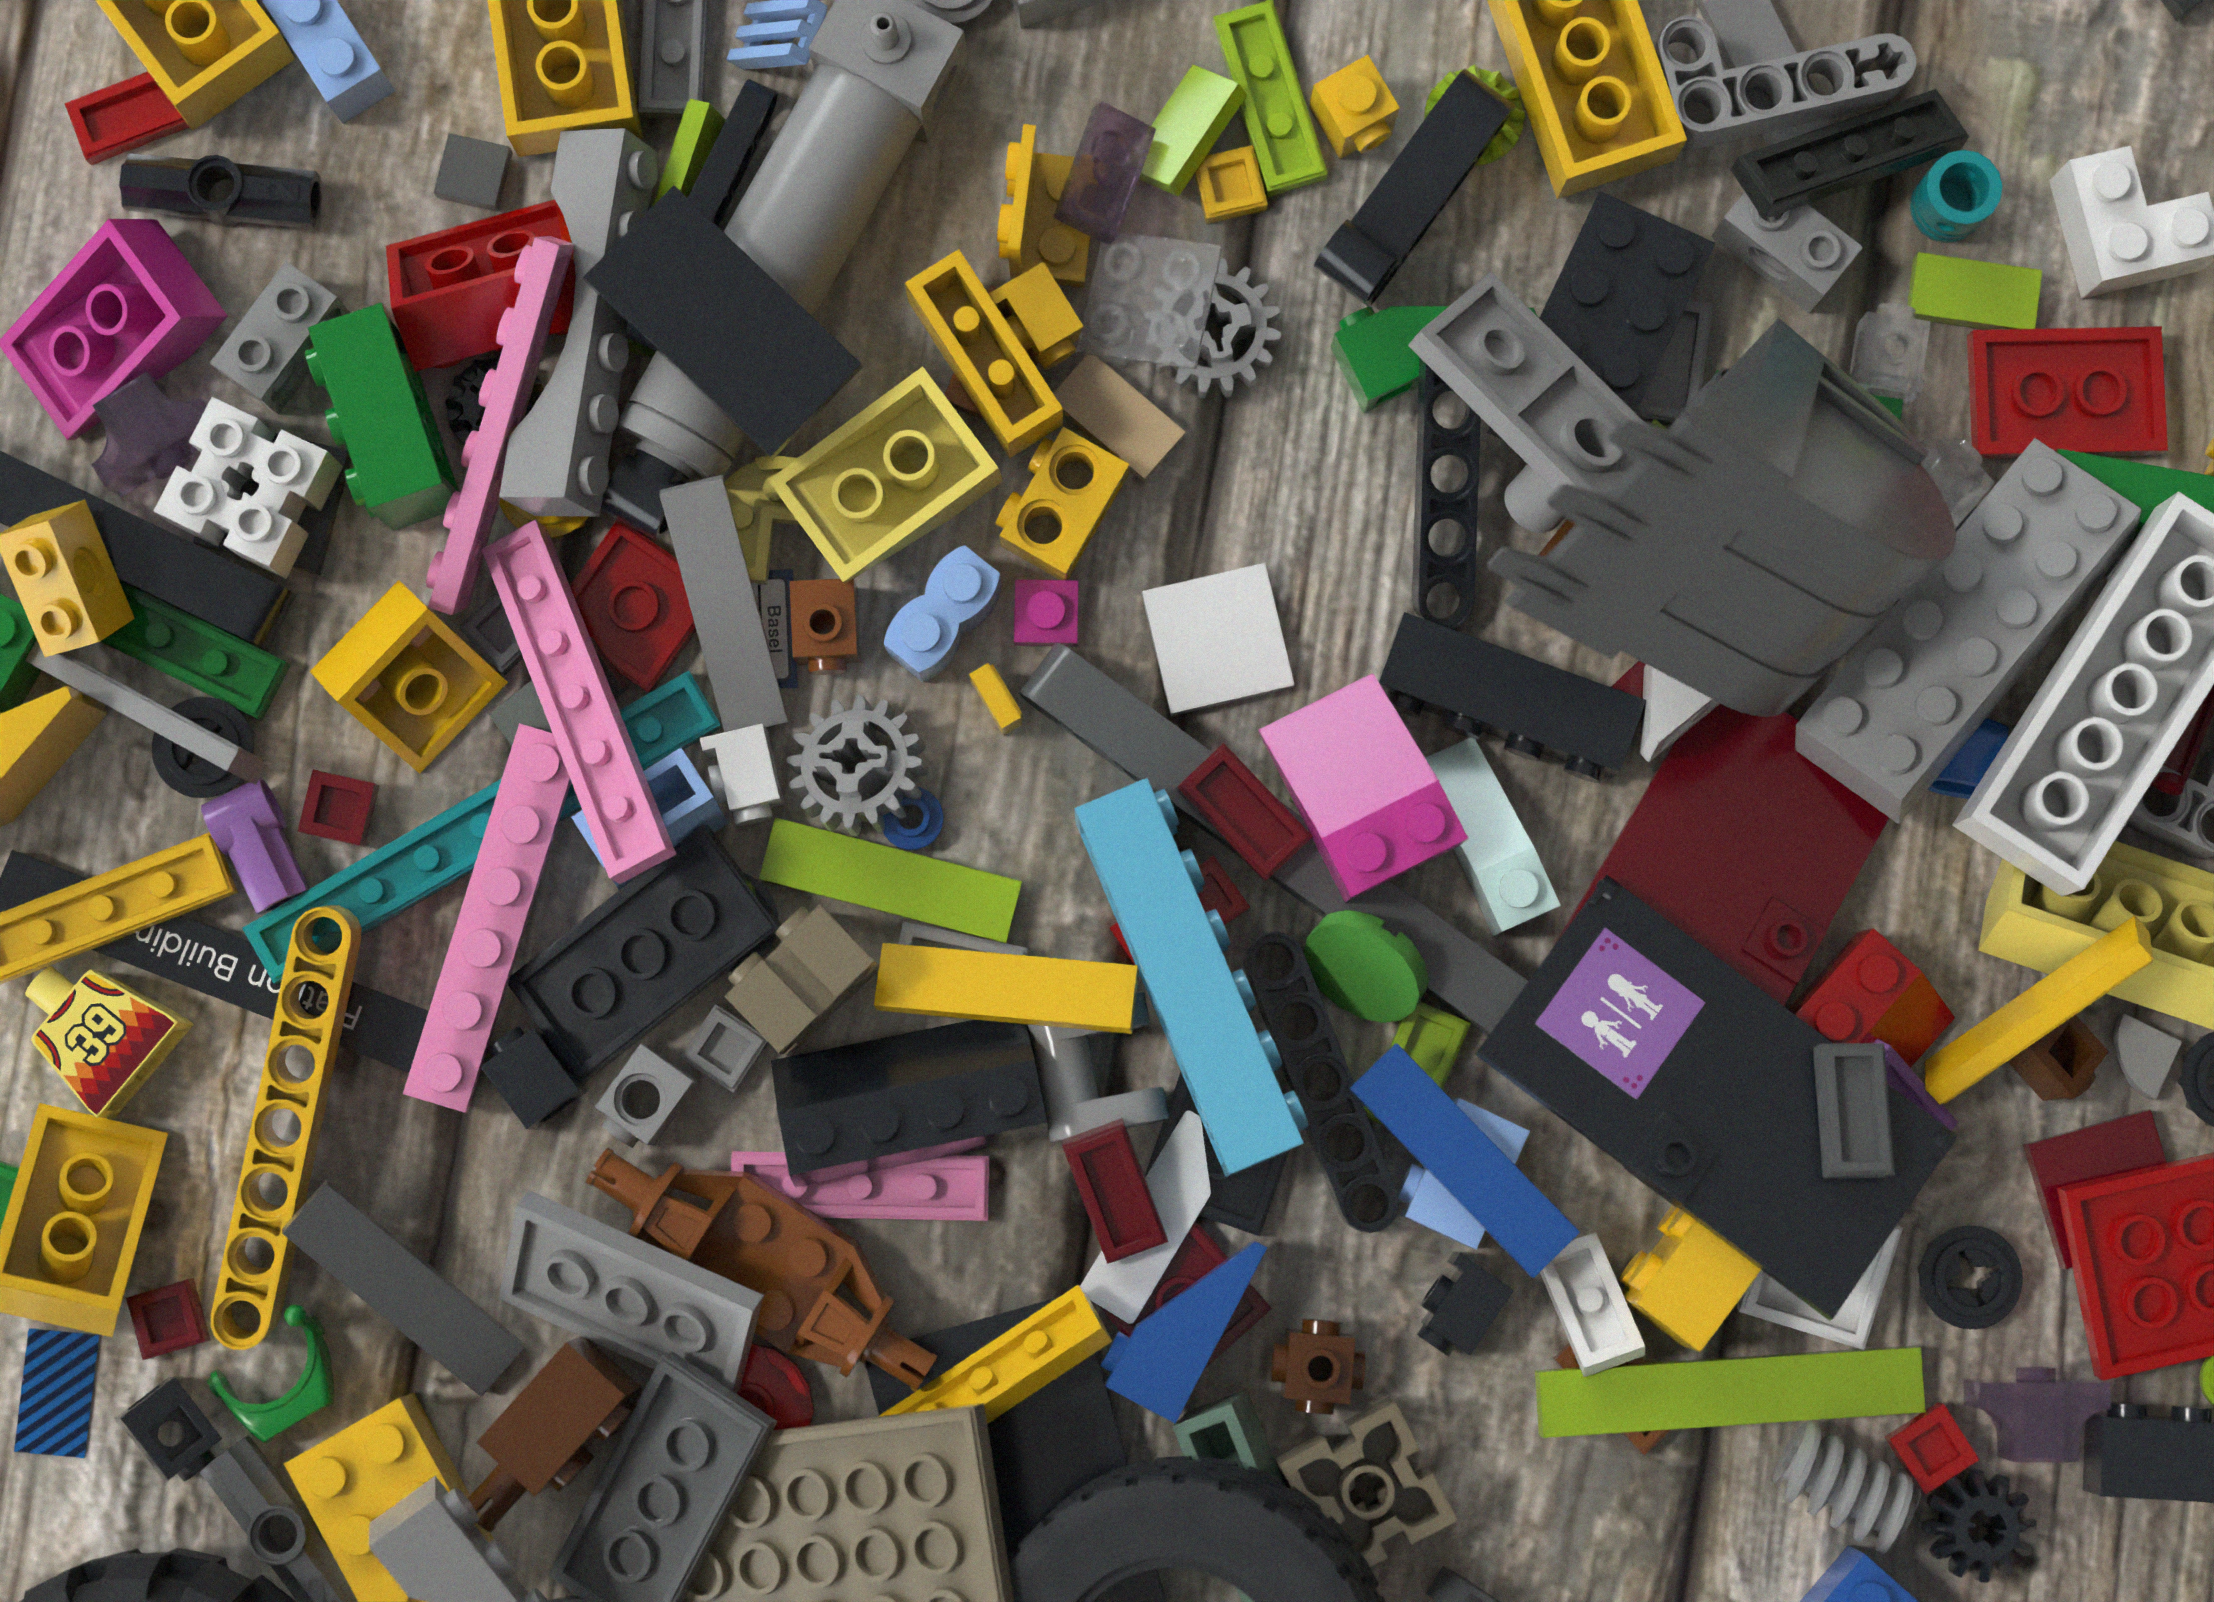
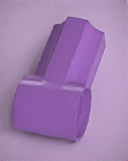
M262 777L259 778L256 785L249 782L201 805L202 815L208 830L223 854L226 856L230 855L257 914L263 915L310 889L282 830L286 828V821L282 810L270 787Z

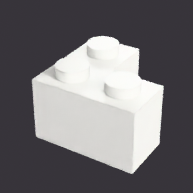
M2131 146L2069 160L2049 180L2081 299L2202 271L2214 261V210L2209 192L2147 206Z

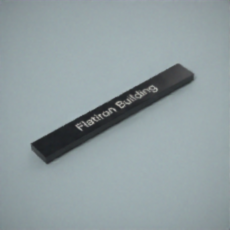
M12 850L0 877V913L88 878ZM177 916L92 949L266 1018L274 1019L281 982L277 984L272 982L250 941L186 916ZM307 981L299 992V1002L307 1013L313 1016H321L328 1006V994L321 984L315 981ZM352 981L339 1046L409 1073L429 1011Z

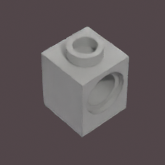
M640 1044L595 1106L596 1109L608 1116L601 1126L631 1148L636 1145L638 1140H641L646 1145H655L700 1082L649 1045ZM648 1081L658 1089L660 1104L652 1116L641 1119L631 1112L628 1105V1096L636 1084Z

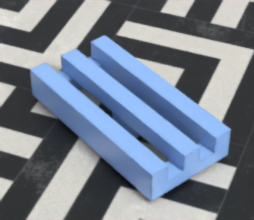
M770 0L747 3L743 15L752 19L753 22L751 25L738 27L735 38L744 42L743 48L730 49L726 61L743 70L804 65L808 63L810 59L808 47L825 19L828 6L818 0ZM801 37L798 45L787 43L792 42L794 38ZM777 40L784 43L762 46L763 41Z

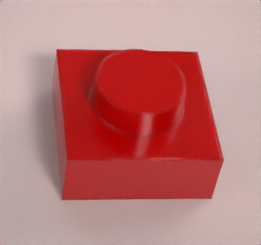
M1939 1402L1884 1437L1909 1477L1912 1478L1916 1488L1920 1489L1921 1493L1925 1495L1980 1460L1946 1406Z

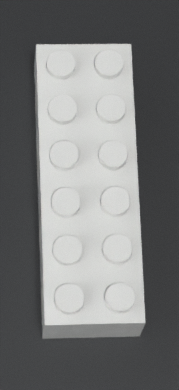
M2177 492L2154 508L1952 825L2062 897L2084 890L2214 684L2213 513L2180 492Z

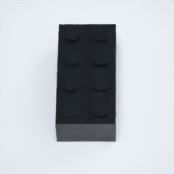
M1599 190L1539 319L1636 413L1716 243ZM1489 426L1487 433L1490 434V435H1492V436H1495V437H1497V438H1499V439H1501V440H1503V439Z

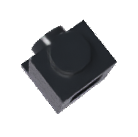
M1453 1251L1447 1263L1457 1270L1451 1279L1441 1274L1428 1290L1420 1305L1428 1313L1421 1321L1423 1326L1417 1333L1420 1338L1448 1357L1455 1347L1471 1355L1514 1292L1510 1287L1464 1255Z
M175 1377L166 1378L114 1418L160 1477L167 1481L178 1474L182 1481L185 1482L204 1469L216 1458L210 1448L222 1439ZM171 1420L180 1425L182 1437L177 1444L168 1447L160 1442L158 1431L163 1423Z

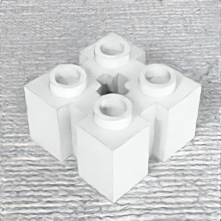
M211 397L189 440V443L201 452L192 472L176 466L153 512L173 526L215 546H219L224 534L227 533L228 535L223 543L224 546L239 557L287 579L309 535L297 522L306 505L321 511L343 465L328 451L282 429L275 442L272 443L275 433L258 418ZM252 478L259 484L258 490L253 496L244 492L241 498L240 489L242 485Z

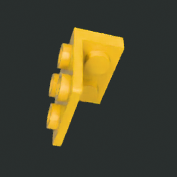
M1023 124L1021 143L1009 141L1005 169V180H1008L1006 196L1014 198L1013 205L1001 204L997 231V242H1000L999 258L1009 260L1010 279L1018 277L1044 261L1058 285L1085 288L1100 160L1039 153L1037 148L1036 125Z

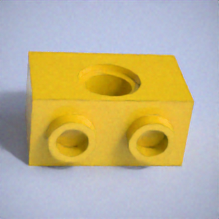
M86 500L31 515L0 533V554L44 657L100 642L135 619Z

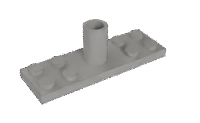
M1492 271L1420 330L1408 345L1527 463L1507 486L1504 496L1509 514L1525 529L1536 533H1546L1556 528L1565 518V516L1549 507L1547 503L1549 496L1561 484H1568L1606 495L1638 461L1612 444L1607 436L1623 419L1646 423Z

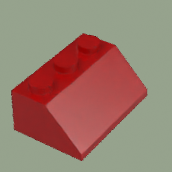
M555 199L386 245L391 310L415 372L431 367L439 369L452 367L464 358L493 350L502 352L503 346L496 342L497 331L505 310L508 307L514 309L521 284L514 281V274L523 248L526 245L532 246L535 237L552 236L572 243L564 215ZM573 252L548 335L554 333L558 335L568 334L574 308L576 282Z
M1874 928L1857 932L1788 1009L1834 1044L1874 1043L1879 1039L1890 1045L1910 1068L1955 1019L1924 973Z

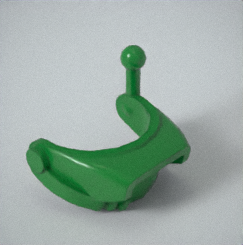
M294 1304L289 1306L284 1313V1318L288 1325L303 1328L308 1345L307 1362L297 1384L283 1397L266 1404H245L239 1400L227 1378L219 1369L211 1372V1377L207 1379L212 1393L216 1397H221L238 1421L263 1443L271 1442L275 1436L320 1409L334 1404V1378L331 1356L322 1336L325 1334V1330L320 1320L316 1316L311 1318L307 1316V1311L301 1305Z

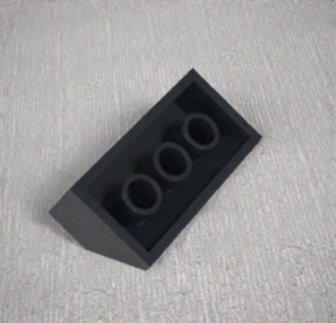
M974 1019L771 1060L777 1113L788 1172L794 1187L1048 1136V1123L1026 1024Z

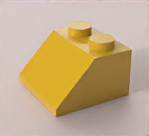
M400 580L309 671L336 702L419 774L508 683Z

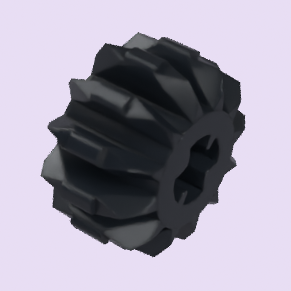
M1973 1468L1968 1470L1965 1486L1956 1477H1952L1944 1483V1487L1950 1496L1947 1500L1932 1494L1928 1496L1926 1503L1931 1508L1940 1511L1939 1519L1922 1521V1530L1928 1534L1942 1535L1931 1545L1929 1552L1932 1557L1938 1560L1950 1557L1948 1571L1951 1574L1961 1578L1971 1568L1975 1580L1981 1583H1988L1992 1576L1993 1565L2002 1574L2007 1576L2015 1572L2014 1563L2009 1556L2012 1551L2026 1557L2032 1554V1547L2018 1539L2020 1532L2036 1530L2038 1527L2037 1522L2030 1517L2017 1516L2026 1508L2030 1500L2025 1493L2020 1491L2008 1494L2010 1489V1479L2008 1477L1996 1474L1987 1483L1984 1472ZM1976 1512L1990 1517V1524H1982L1983 1527L1989 1529L1982 1539L1968 1533V1527H1976L1975 1524L1969 1522Z

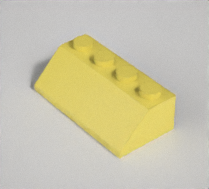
M2114 841L2084 890L2062 897L2002 858L1986 900L1978 951L2050 974L2135 915L2150 933L2153 954L2152 962L2106 994L2214 1030L2213 873Z

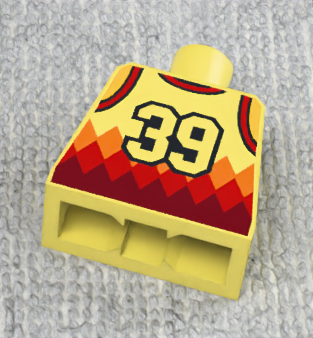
M49 966L34 978L25 992V995L49 1015L31 1038L33 1045L89 1112L97 1118L115 1119L194 1025L184 1016L125 982L98 970L90 969L74 985L53 966Z

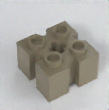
M820 904L811 913L804 906L799 908L775 932L782 940V943L766 959L755 952L743 961L728 978L734 987L724 997L778 1053L785 1054L786 1056L793 1055L827 1022L826 1020L843 1003H846L879 970V964Z
M1390 1397L1344 1420L1351 1436L1329 1447L1326 1439L1320 1433L1275 1457L1291 1489L1293 1486L1322 1506L1320 1510L1327 1518L1333 1516L1354 1540L1352 1547L1357 1554L1363 1553L1370 1568L1388 1559L1380 1543L1400 1532L1403 1533L1406 1540L1412 1546L1458 1521L1434 1474L1426 1466L1416 1472L1412 1470L1406 1457L1419 1451L1420 1447L1396 1402ZM1362 1473H1366L1369 1478L1377 1474L1380 1476L1381 1483L1373 1488L1376 1499L1372 1503L1365 1505L1360 1497L1351 1501L1349 1492L1355 1487L1354 1478Z

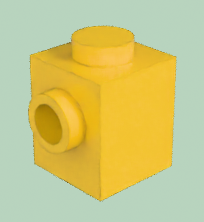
M1369 55L1360 58L1314 84L1309 103L1311 112L1339 159L1356 150H1359L1360 153H1366L1388 140L1393 134L1392 130H1394L1400 110L1399 105Z

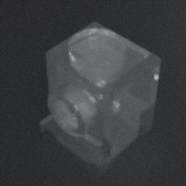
M1884 303L1878 305L1877 313L1868 311L1857 323L1849 377L1870 394L1904 399L1903 405L1909 406L1923 393L1925 380H1922L1930 321L1915 319L1916 310L1913 307L1896 303ZM1885 340L1903 343V356L1896 357L1889 354L1885 348Z

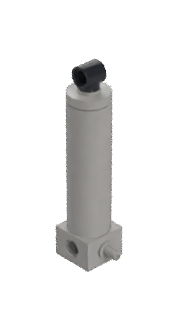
M907 0L834 1L808 47L814 72L724 230V233L812 317L815 316L912 140L916 137L928 143L969 70L964 30ZM656 351L626 404L616 426V429L622 435L637 444L635 447L637 452L634 456L628 454L616 468L603 493L600 510L651 538L659 540L669 529L659 495L660 490L685 484L686 479L690 480L692 476L702 480L723 474L724 478L747 437L658 351Z

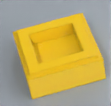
M1253 145L1207 155L1194 173L1206 224L1267 210L1268 203Z
M987 663L969 674L973 687L1003 736L1020 727L1023 721V714L994 665Z

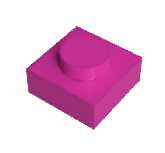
M1015 579L1014 646H1053L1058 642L1066 647H1077L1078 580Z

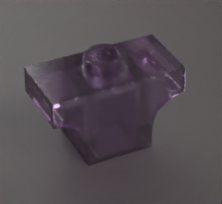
M145 372L93 404L92 406L106 430L105 448L100 457L91 464L103 485L118 496L123 497L155 476L157 479H165L172 476L176 466L184 469L191 461L189 455L197 451L189 443V440L208 403L201 397L187 402L174 401L165 387L152 375Z
M2016 1367V1379H1963L1964 1405L1981 1409L1991 1418L1997 1433V1457L2012 1462H2079V1435L2082 1426L2093 1414L2111 1409L2109 1382L2096 1379H2056L2055 1367Z

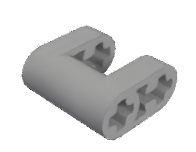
M1137 992L1133 1029L1151 1024L1144 992ZM1026 1024L1042 1093L1050 1143L1062 1142L1063 1139L1123 1118L1127 1129L1170 1119L1164 1087L1143 1089L1100 1098L1088 1039L1116 1032Z

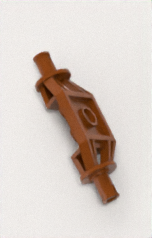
M609 1147L601 1154L594 1165L596 1170L590 1171L585 1183L596 1187L634 1212L632 1216L634 1222L628 1235L764 1295L754 1333L787 1354L841 1367L839 1373L846 1378L858 1362L864 1364L866 1360H869L910 1386L911 1390L917 1391L938 1355L933 1352L931 1354L888 1326L891 1320L887 1318V1315L896 1300L889 1295H885L856 1239L750 1172L685 1169V1166L674 1162L663 1176L660 1174L655 1179L615 1154L614 1150ZM674 1189L714 1202L705 1211L671 1194ZM842 1283L849 1288L873 1315L870 1321L836 1294Z

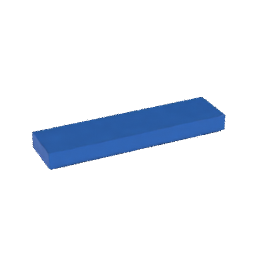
M1397 1043L1349 1088L1367 1109L1531 1278H1535L1580 1233Z

